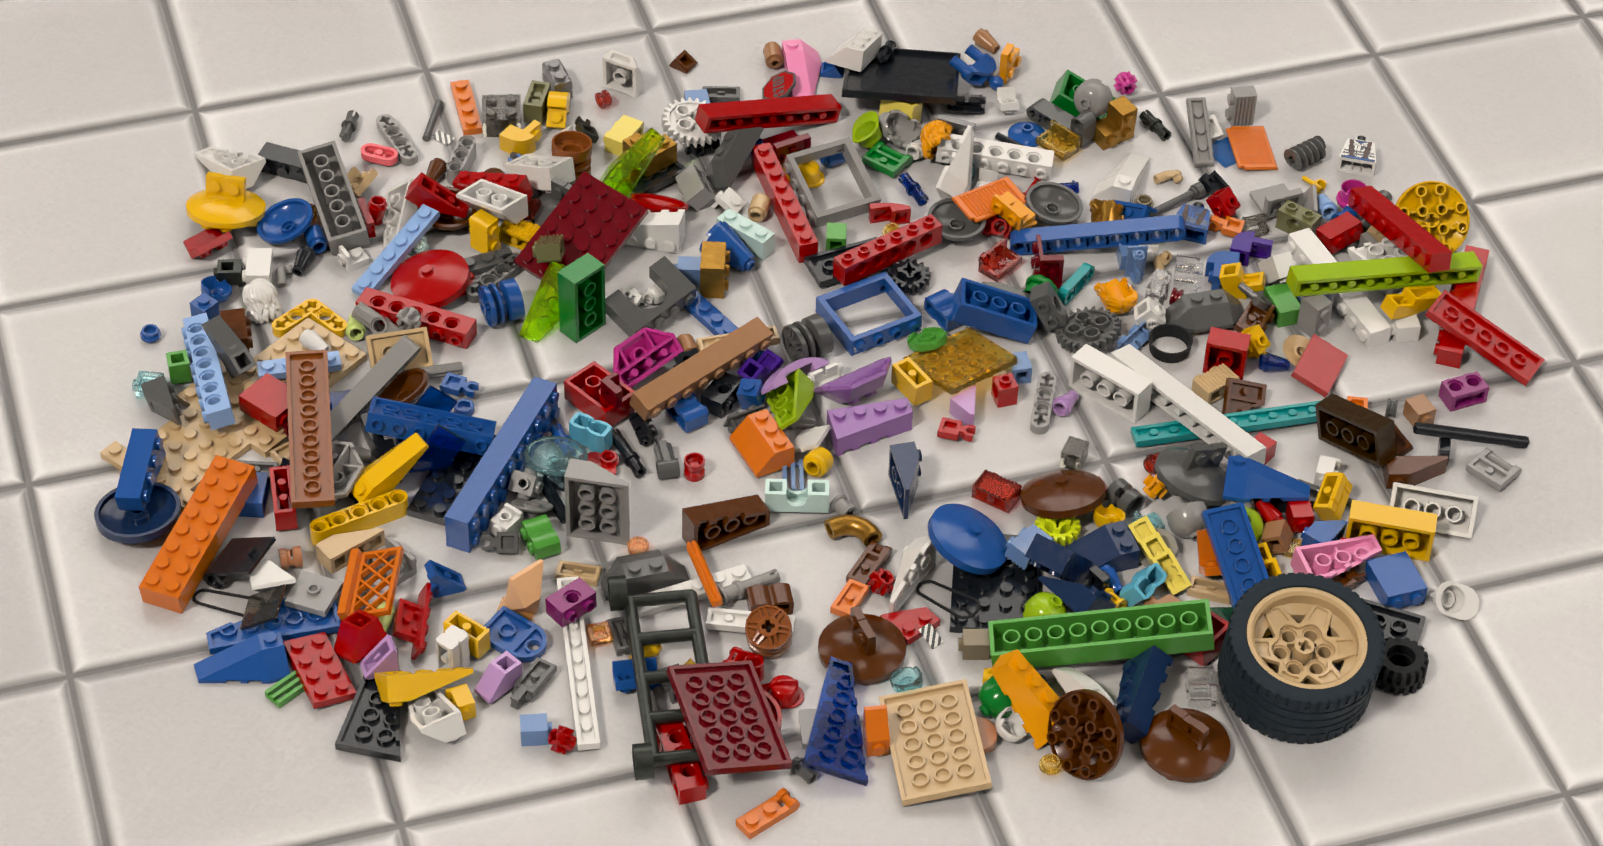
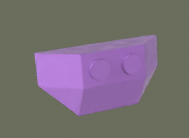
M891 357L879 359L814 388V391L839 404H855L860 401L859 397L864 395L865 398L877 394V389L883 387L892 359Z

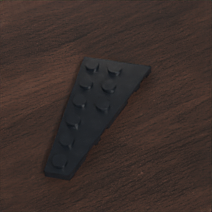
M363 675L335 742V749L401 762L400 706H389V703L381 701L375 678L367 680Z

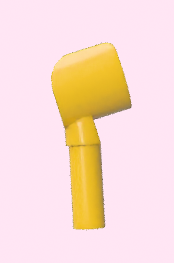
M1302 176L1303 181L1316 186L1317 193H1320L1321 189H1325L1327 184L1325 180L1317 179L1313 181L1306 176Z

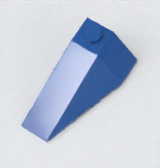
M279 629L256 634L193 664L198 683L240 681L241 684H248V681H261L262 684L278 682L290 674L285 647Z

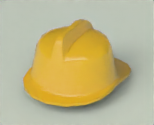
M813 160L798 165L809 188H817L824 183V174L820 171L819 164ZM787 174L786 177H787L789 183H791V179H790L789 175Z

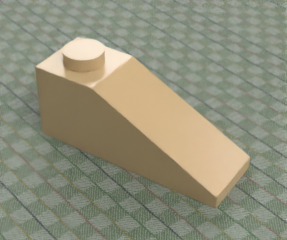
M375 528L332 535L316 544L317 560L333 574L348 565L351 549L359 548L363 553L375 551L384 546V529Z

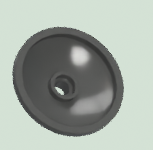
M1036 183L1028 189L1026 194V206L1036 214V218L1051 225L1074 223L1080 218L1083 211V203L1080 197L1072 189L1059 183Z
M951 198L942 199L934 203L927 214H932L943 225L942 238L950 241L971 240L979 236L986 225V219L975 223L974 220L970 221Z

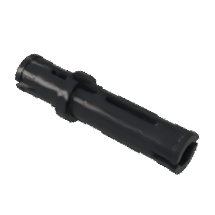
M612 429L613 444L623 457L624 464L631 469L636 478H639V476L640 478L643 477L647 470L640 462L639 455L631 449L619 429H616V432Z

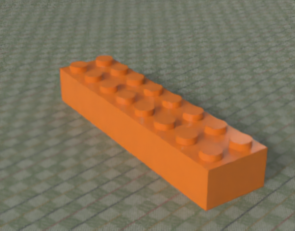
M215 455L139 585L143 602L177 613H183L243 509L246 500L258 483L255 466Z

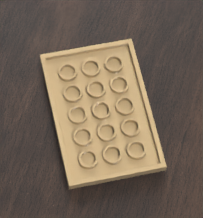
M966 679L879 696L880 705L887 706L890 736L889 747L902 806L992 788Z

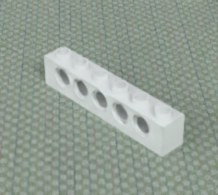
M951 134L949 135L951 140L941 139L935 161L950 164L952 153L958 152V143L962 135ZM974 137L972 168H983L996 172L1031 178L1035 176L1038 179L1050 180L1054 151Z

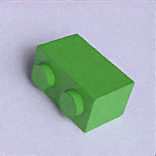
M1287 283L1265 287L1264 295L1276 306L1272 312L1275 314L1273 320L1276 326L1280 328L1297 324L1300 303L1292 294Z

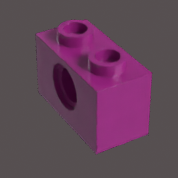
M579 577L545 598L546 613L563 628L597 607L596 591Z

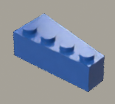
M132 428L114 497L119 510L144 511L147 503L150 501L151 492L166 456L163 439L160 438L157 429Z

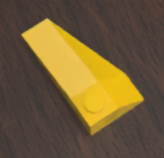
M439 668L434 672L433 670L419 669L415 673L403 672V670L375 672L374 678L381 701L389 703V706H402L403 702L414 700L472 674L473 668Z

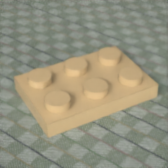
M427 327L366 336L370 368L372 369L404 335L421 347L418 355L404 370L433 366Z

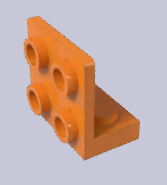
M1206 529L1197 530L1199 573L1205 577L1221 575Z

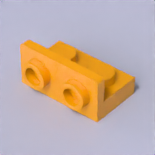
M1009 191L1001 196L998 194L993 196L991 203L993 211L1018 231L1035 220L1036 214Z

